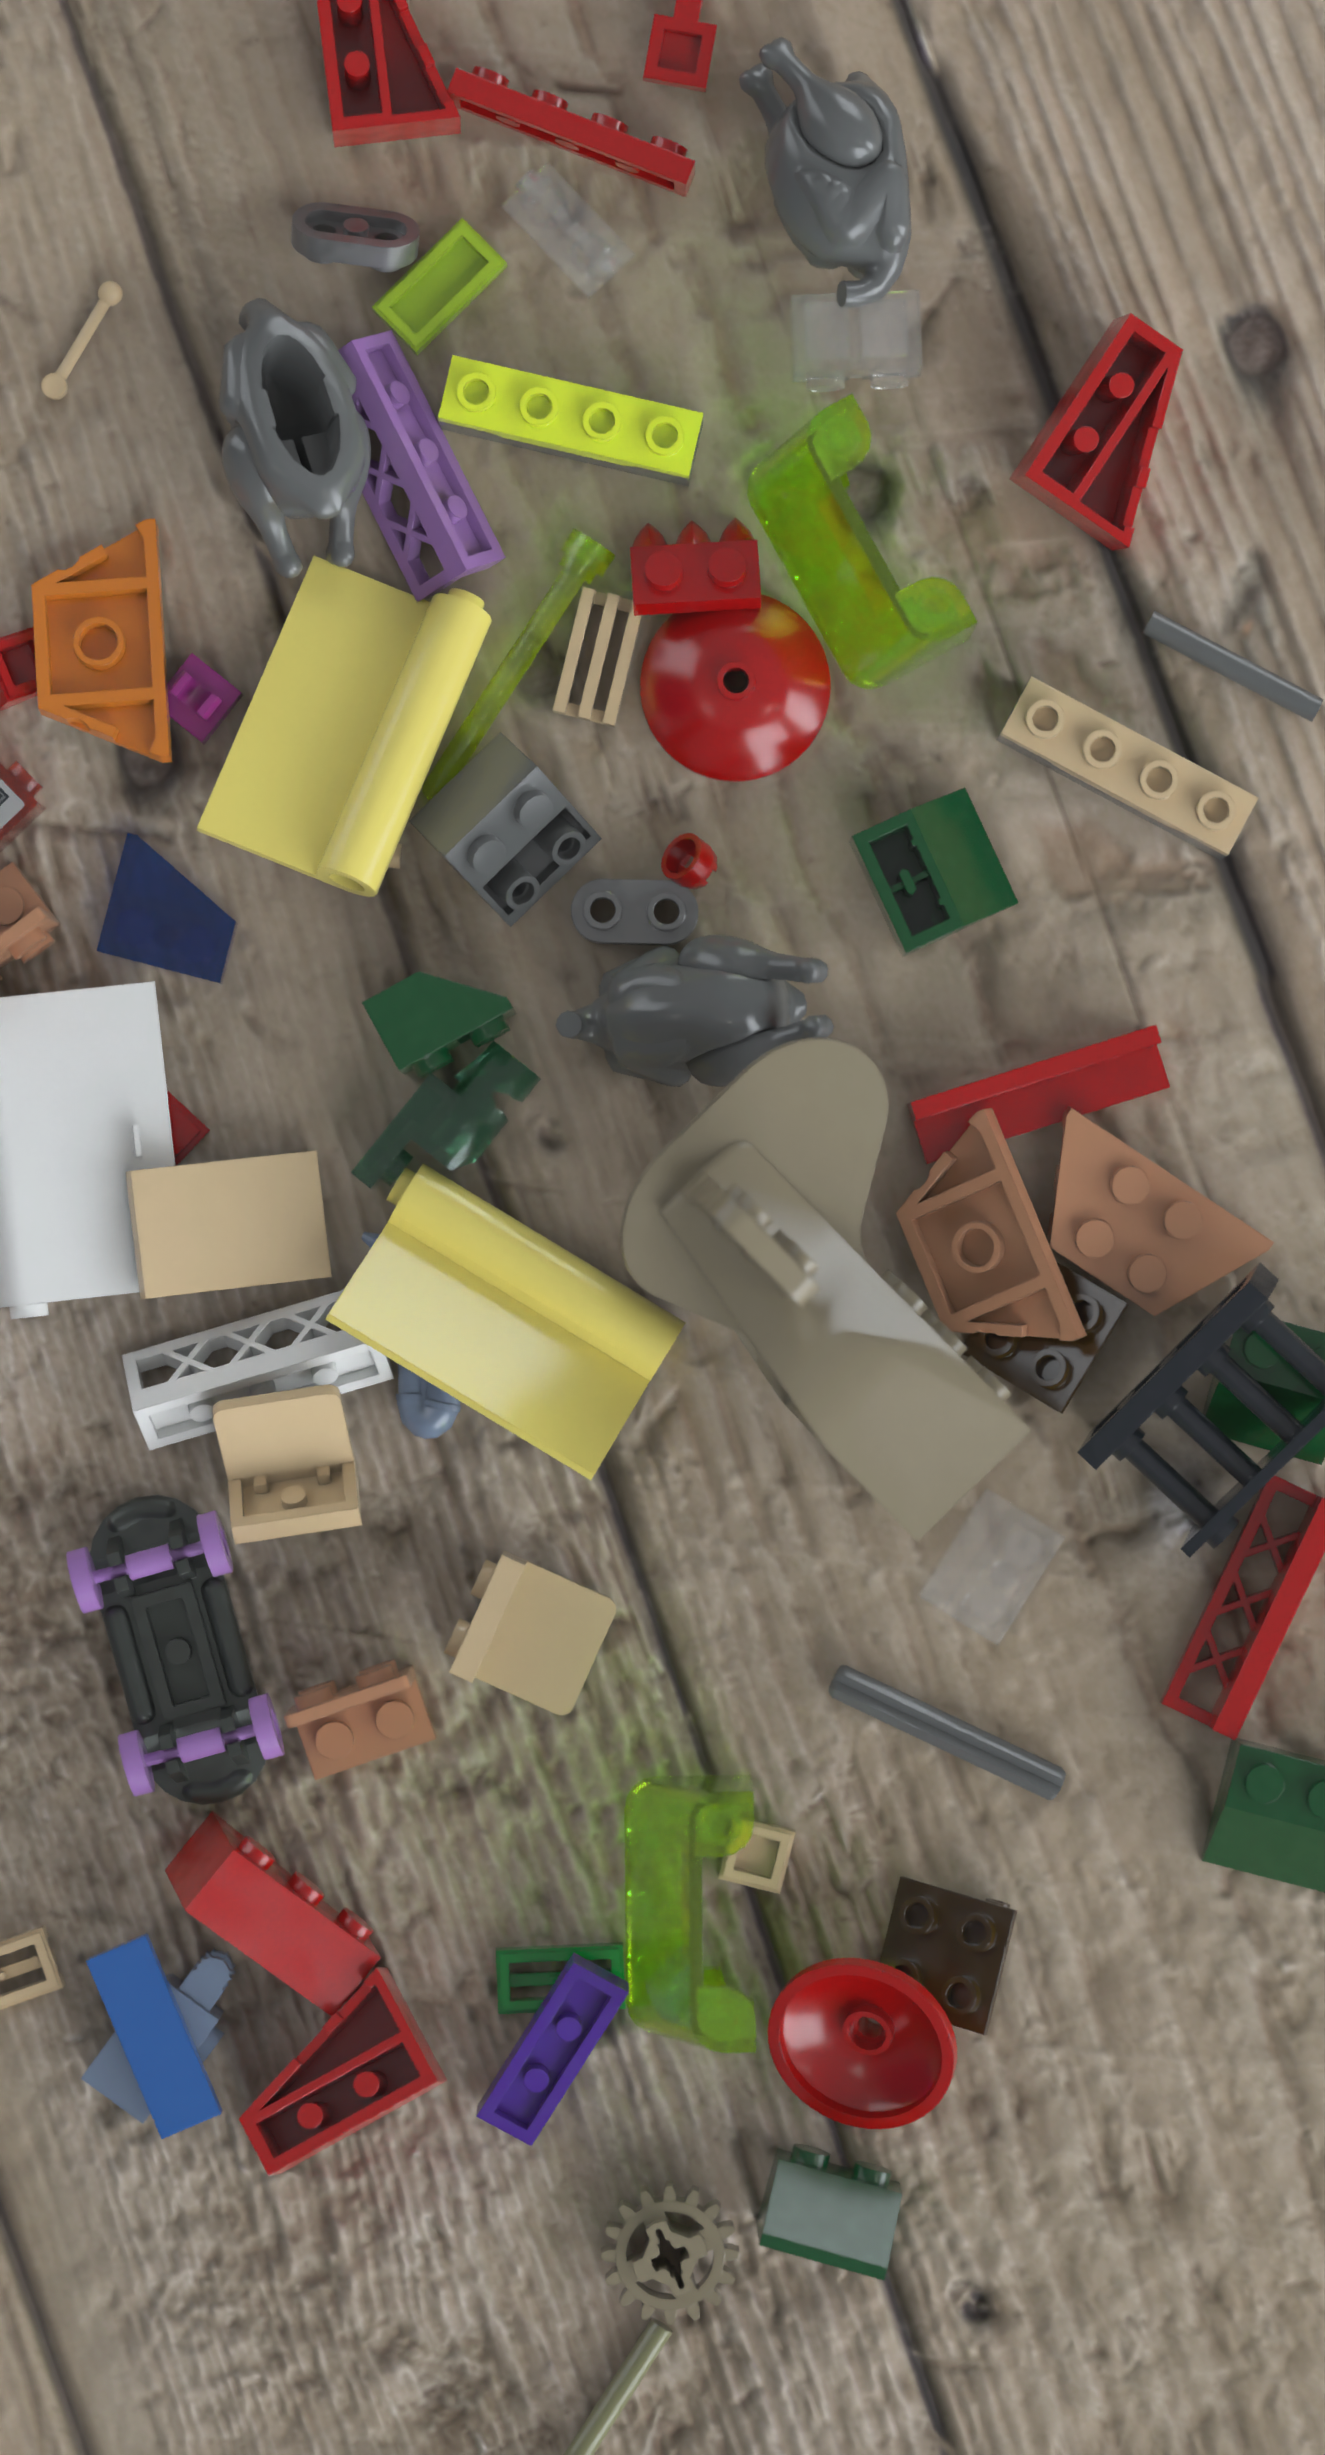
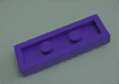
M573 1953L478 2103L476 2117L532 2146L629 1994V1982Z

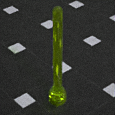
M572 529L560 548V551L564 553L558 563L562 567L561 572L425 780L422 791L428 800H431L465 767L583 583L585 582L590 585L596 575L602 578L616 556L611 551L577 529Z

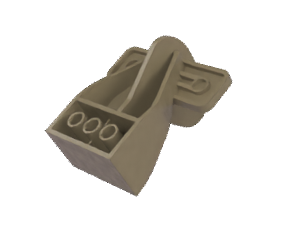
M824 1037L798 1039L775 1047L754 1060L653 1158L636 1182L624 1210L620 1230L622 1257L630 1275L650 1294L735 1330L785 1406L909 1535L918 1542L1031 1429L1004 1403L1012 1395L1006 1387L972 1355L965 1361L960 1358L968 1348L941 1321H938L928 1310L920 1317L928 1308L924 1302L889 1269L879 1276L867 1263L861 1246V1223L888 1119L889 1106L886 1085L874 1062L865 1053L851 1044Z

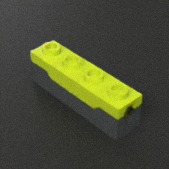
M452 355L438 415L442 430L688 487L703 427V413L455 355Z

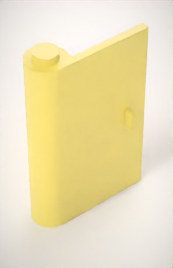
M313 556L198 823L197 831L345 891L365 897L376 896L492 622L490 615L483 610L484 601L466 590L451 588L448 594H435L431 602L424 599L417 602L412 594Z
M424 1163L417 1173L406 1167L386 1199L396 1206L389 1221L325 1320L591 1480L686 1322Z

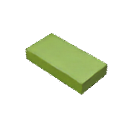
M461 218L372 306V310L418 356L508 267L507 262Z

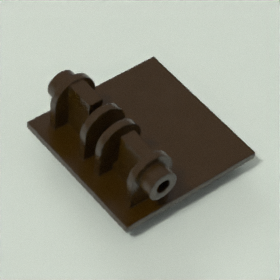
M1057 1262L1087 1336L1074 1341H1060L1057 1338L1011 1337L983 1332L970 1333L964 1342L968 1349L963 1355L966 1357L972 1355L983 1367L985 1366L991 1372L1063 1414L1129 1304Z
M900 1876L880 1962L904 1972L923 1985L942 2006L951 2025L987 2035L1018 1910L1011 1909L1010 1904L990 1898H986L984 1901Z

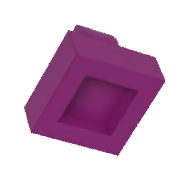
M193 653L190 654L167 683L169 717L203 744L207 742L243 697L242 692Z

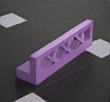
M389 330L351 340L341 347L338 351L357 379L356 391L352 395L356 411L363 417L367 428L376 432L382 444L380 461L370 460L368 478L362 493L416 601L429 599L461 577L488 569L506 558L393 331ZM393 484L404 488L411 502L408 519L399 516L391 502ZM422 541L433 546L444 568L443 571L432 578H429L419 558Z

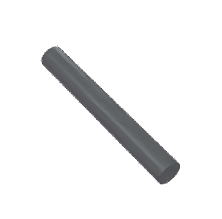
M1156 611L1151 615L1143 631V634L1310 722L1315 718L1324 700Z

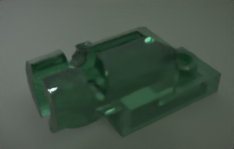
M493 1040L480 1056L454 1076L459 1082L453 1089L433 1073H430L350 1173L370 1189H374L380 1180L391 1186L414 1158L405 1150L412 1141L416 1142L450 1171H455L477 1161L508 1122L506 1114L502 1110L497 1109L496 1101L493 1099L494 1094L498 1092L500 1094H508L514 1100L523 1102L541 1078Z

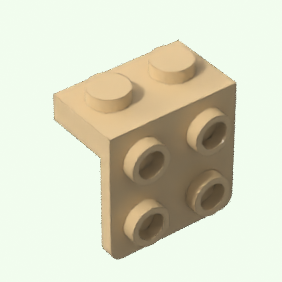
M329 1384L221 1400L214 1404L212 1408L213 1422L228 1479L231 1530L235 1545L362 1525L357 1466L338 1387Z
M504 1550L498 1564L486 1559L470 1595L481 1599V1602L472 1622L470 1623L459 1618L444 1651L445 1654L455 1658L449 1673L471 1683L477 1678L554 1714L566 1715L572 1711L616 1614V1604L608 1596Z

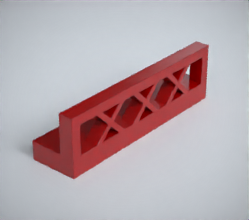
M1156 1024L909 1102L907 1104L925 1163L936 1162L944 1152L950 1151L971 1125L968 1121L976 1112L982 1109H993L1004 1138L1008 1139L1062 1122L1063 1113L1068 1106L1084 1115L1170 1088L1157 1046L1162 1041Z
M1278 1476L1272 1477L1261 1488L1160 1700L1161 1704L1209 1726L1212 1730L1236 1741L1325 1553V1498ZM1276 1491L1309 1505L1298 1530L1273 1538L1265 1514ZM1259 1527H1261L1266 1542L1251 1546ZM1292 1541L1282 1562L1277 1546ZM1269 1550L1277 1575L1270 1588L1246 1596L1238 1571L1246 1557ZM1233 1584L1238 1599L1223 1604ZM1265 1599L1256 1619H1254L1249 1604ZM1242 1607L1250 1630L1243 1645L1219 1653L1211 1628L1218 1615ZM1206 1641L1211 1656L1196 1661ZM1237 1657L1227 1677L1222 1662ZM1215 1665L1222 1690L1211 1712L1179 1697L1190 1673Z

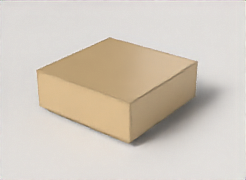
M733 1814L718 1879L780 1894L795 1830Z

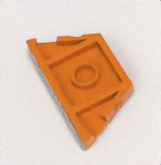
M152 518L145 519L136 524V531L105 549L101 544L80 556L72 567L65 570L58 569L31 584L38 709L43 716L156 761L168 763L172 762L159 535L156 519Z

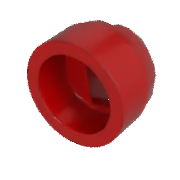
M685 833L676 837L665 849L661 860V869L667 878L681 887L693 890L705 887L708 884L706 880L712 871L716 872L718 868L717 856L711 846L693 833ZM693 857L692 863L686 868L685 865Z

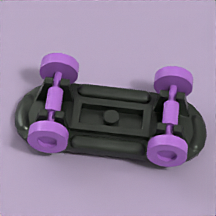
M162 1495L137 1497L116 1507L102 1521L95 1533L91 1551L89 1552L87 1547L68 1551L66 1558L70 1579L81 1611L85 1614L101 1610L134 1731L118 1735L120 1755L133 1795L137 1797L155 1792L156 1782L166 1793L184 1802L200 1805L223 1803L242 1794L256 1781L266 1760L283 1756L285 1751L278 1719L268 1693L262 1695L257 1693L224 1574L233 1572V1564L222 1522L216 1510L199 1515L194 1508L182 1501Z

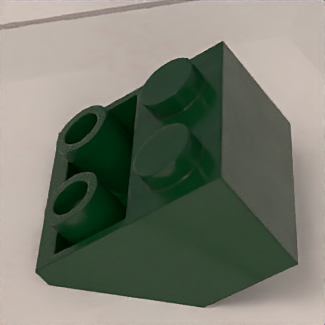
M966 788L911 808L851 836L849 841L902 957L1019 903Z
M420 971L362 1002L398 1070L405 1075L415 1070L417 1076L421 1079L454 1062L455 1060L450 1050L471 1039L473 1044L480 1048L509 1032L511 1029L506 1020L517 1014L505 996Z

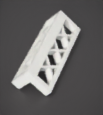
M343 1290L122 1355L132 1410L149 1451L216 1431L212 1408L215 1403L221 1400L327 1384L338 1387L340 1394L394 1379L390 1360L344 1330L336 1332L326 1328L329 1321L325 1319ZM287 1329L300 1333L290 1346L276 1350L265 1346L273 1333ZM226 1347L238 1351L229 1364L215 1368L203 1364L212 1351ZM165 1365L177 1369L167 1382L144 1388L141 1372Z

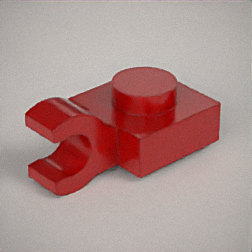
M676 0L673 17L654 14L643 81L706 92L717 25L699 22L703 0Z

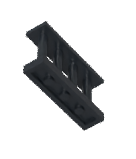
M1261 1262L1089 1432L1077 1452L1095 1470L1111 1455L1119 1461L1126 1458L1195 1523L1181 1547V1550L1189 1558L1205 1543H1208L1213 1549L1220 1545L1239 1523L1234 1514L1325 1427V1398L1299 1421L1228 1355L1231 1348L1225 1342L1240 1327L1247 1334L1254 1330L1325 1397V1361L1271 1312L1275 1306L1268 1299L1279 1279ZM1196 1370L1204 1377L1211 1373L1281 1439L1257 1464L1185 1397L1188 1390L1182 1384ZM1154 1412L1161 1419L1168 1416L1238 1481L1215 1505L1209 1502L1143 1440L1146 1433L1140 1426Z

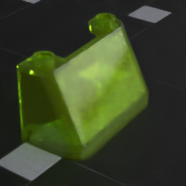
M851 393L820 411L755 466L748 478L747 497L753 512L841 672L850 683L857 687L874 690L894 682L968 641L978 621L961 591L955 584L944 578L928 577L900 590L846 492L850 488L847 472L854 469L865 459L871 447L872 436L868 421Z
M751 1775L653 1776L644 1778L632 1787L626 1797L624 1808L626 1981L629 1982V1994L626 1997L628 2014L635 2025L646 2032L721 2053H756V2017L753 1997L748 1998L736 1988L728 1987L724 1981L721 1966H703L702 1857L733 1855L743 1849L752 1837L754 1827V1789Z

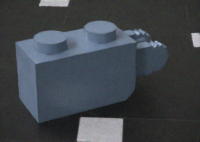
M215 1948L211 1952L207 1951L205 1956H201V1961L195 1964L184 1981L173 1973L165 1974L202 2062L207 2059L224 2035V2032L215 2027L224 2010L215 2003L229 1985L228 1981L232 1980V1974L236 1972L234 1970L236 1964L233 1963L228 1955L229 1952L225 1953L215 1950ZM115 2031L81 2079L143 2124L151 2113Z

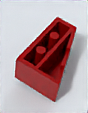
M317 0L334 148L461 134V116L453 99L450 98L430 50L427 44L424 43L409 11L406 0Z
M1132 313L1113 319L1009 480L1110 550L1130 548L1135 529L1132 526L1142 490L1147 485L1151 470L1149 468L1158 431L1162 429L1183 349Z
M211 1811L165 1868V1872L184 1910L332 2017L381 1958L369 1938L373 1933V1929L362 1918L346 1907L337 1912L322 1900L325 1894L313 1882L296 1871L291 1875L275 1862L276 1858L264 1846L247 1835L244 1837L216 1813Z
M377 1967L346 2004L324 2024L322 2030L296 2058L292 2059L238 2118L268 2176L285 2172L448 2081L388 1968Z

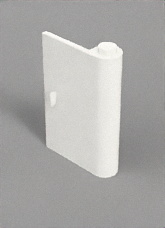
M155 981L0 997V1308L9 1307L10 1318L19 1319L49 1315L48 1302L138 1293L139 1283L126 1172L175 1166Z

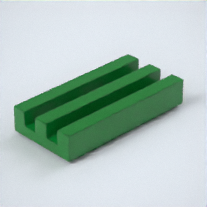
M623 1942L496 1948L498 2014L536 2013L546 1996L511 1998L510 1987L553 1985L562 1970L510 1972L509 1963L569 1961L572 1954L576 1953L587 1960L611 1959V1968L603 1969L625 1980ZM626 1998L619 2009H626Z

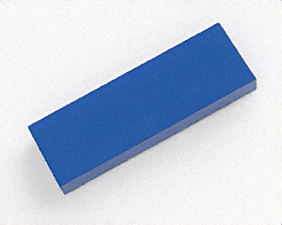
M148 1933L89 1957L86 1963L161 2139L220 2115L223 2109Z

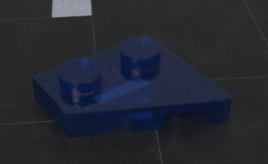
M127 832L96 951L222 984L238 923L136 834Z

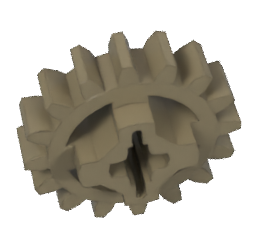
M666 2181L663 2196L654 2197L652 2191L645 2185L640 2187L641 2204L635 2207L624 2199L619 2203L618 2210L624 2218L623 2224L616 2221H607L605 2225V2233L610 2238L616 2240V2244L601 2247V2260L616 2262V2266L605 2274V2281L607 2286L623 2283L625 2287L620 2294L619 2303L625 2307L636 2299L641 2301V2319L648 2321L655 2309L664 2310L667 2325H674L677 2310L686 2308L690 2317L695 2321L700 2318L699 2302L705 2298L715 2306L722 2302L721 2294L716 2287L718 2282L734 2284L736 2279L735 2272L725 2266L724 2262L739 2259V2246L724 2243L723 2240L735 2232V2225L733 2220L716 2222L715 2218L721 2209V2203L717 2199L708 2202L704 2207L698 2204V2186L692 2185L685 2197L676 2196L673 2181ZM668 2212L685 2214L695 2219L698 2223L688 2227L671 2220ZM644 2222L647 2232L645 2242L642 2247L633 2250V2253L627 2256L629 2239L638 2225ZM660 2230L665 2240H669L674 2248L685 2246L680 2251L681 2276L678 2275L675 2265H671L666 2257L655 2259L660 2255ZM713 2250V2258L708 2272L700 2282L696 2283L693 2270L697 2260L707 2256L708 2251ZM650 2279L670 2286L672 2293L655 2291L645 2286L643 2282Z

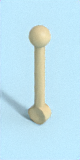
M106 281L101 284L98 289L99 301L56 373H50L43 378L41 389L48 398L59 400L66 395L68 391L67 377L109 307L118 304L122 299L123 290L117 282Z

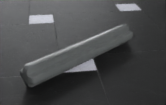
M841 1665L834 1674L828 1690L832 1698L1047 1800H1054L1061 1790L1066 1776V1772L1062 1767L847 1665Z

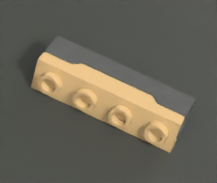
M1032 676L1024 687L997 738V741L1219 860L1230 853L1258 800V797Z

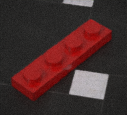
M474 66L472 73L459 68L455 69L447 92L450 98L453 99L456 108L683 197L687 196L695 175V160L686 157L688 150L684 146L660 136H652L649 143L626 134L628 130L626 124L605 114L593 113L591 119L567 111L569 106L567 101L543 90L534 89L531 96L508 88L509 80L506 77L490 69Z

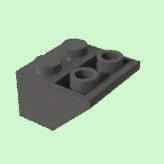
M501 732L409 820L431 846L510 927L602 839L538 766Z

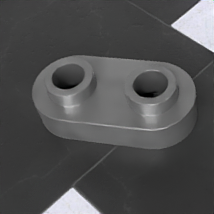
M317 202L304 205L293 214L291 243L298 253L315 263L329 264L335 262L371 267L381 272H394L411 264L417 258L420 229L412 218L399 212Z
M597 879L586 883L577 891L571 905V917L579 934L593 943L674 945L689 937L695 929L698 921V904L693 893L688 888L681 887L671 880ZM599 899H607L615 906L614 917L605 923L595 921L590 914L592 904ZM664 900L674 902L679 908L678 918L670 924L660 923L654 915L656 905Z

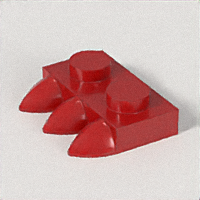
M734 518L727 525L719 542H711L706 532L691 520L679 534L676 544L669 545L663 535L654 526L647 523L640 530L632 547H630L634 616L761 609L762 597L758 539L755 540L750 530L737 518Z

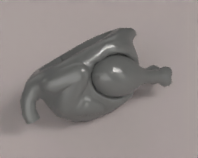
M783 37L777 38L760 49L759 56L762 63L744 71L739 77L741 89L754 99L768 129L769 138L765 144V169L778 216L793 244L803 253L810 265L819 269L831 270L841 266L847 267L854 277L860 279L859 281L839 282L836 292L838 306L841 308H859L882 300L901 275L912 234L907 155L897 109L887 93L870 79L867 74L861 71L852 72L848 75L845 82H829L815 75L798 59L789 40ZM773 71L777 72L794 92L795 100L788 107L782 101L774 86Z
M254 299L243 306L239 315V324L245 332L235 335L223 348L219 407L220 411L226 416V420L231 424V430L226 435L222 447V463L226 479L236 499L259 529L272 558L274 569L278 574L285 578H294L303 569L301 559L297 555L285 524V516L290 519L314 517L329 519V541L326 549V559L338 567H347L352 564L355 557L353 544L355 516L359 499L368 478L371 460L369 431L363 417L356 411L352 395L356 391L357 379L329 335L321 326L308 321H296L266 299Z
M719 934L702 936L690 941L680 954L676 949L664 945L605 972L599 985V998L578 1010H567L561 1013L557 1018L556 1027L563 1037L579 1039L603 1048L606 1061L613 1072L654 1081L671 1087L684 1085L691 1076L708 1086L725 1087L754 1060L773 1048L798 1039L828 1038L833 1033V1022L826 1015H811L801 1020L807 1012L805 994L787 982L821 983L827 978L829 969L827 964L820 959L773 952L739 937Z

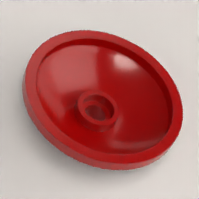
M761 594V609L674 613L655 633L646 651L641 668L640 696L644 716L650 731L659 745L673 760L691 772L705 778L724 782H746L773 775L791 765L809 748L825 720L830 701L831 678L828 661L821 642L812 628L797 612L769 596ZM734 670L743 672L748 678L749 684L747 688L740 693L728 691L723 683L727 673Z
M835 1958L810 1965L798 1972L785 1984L770 2013L767 2030L768 2044L778 2073L801 2101L821 2115L836 2122L865 2129H889L907 2125L932 2111L945 2096L953 2079L957 2063V2044L947 2014L935 1997L923 1985L904 1972L881 1962L862 1958ZM866 2017L876 2020L879 2024L872 2023Z

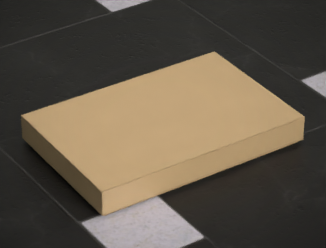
M317 1150L126 1172L140 1299L332 1277Z

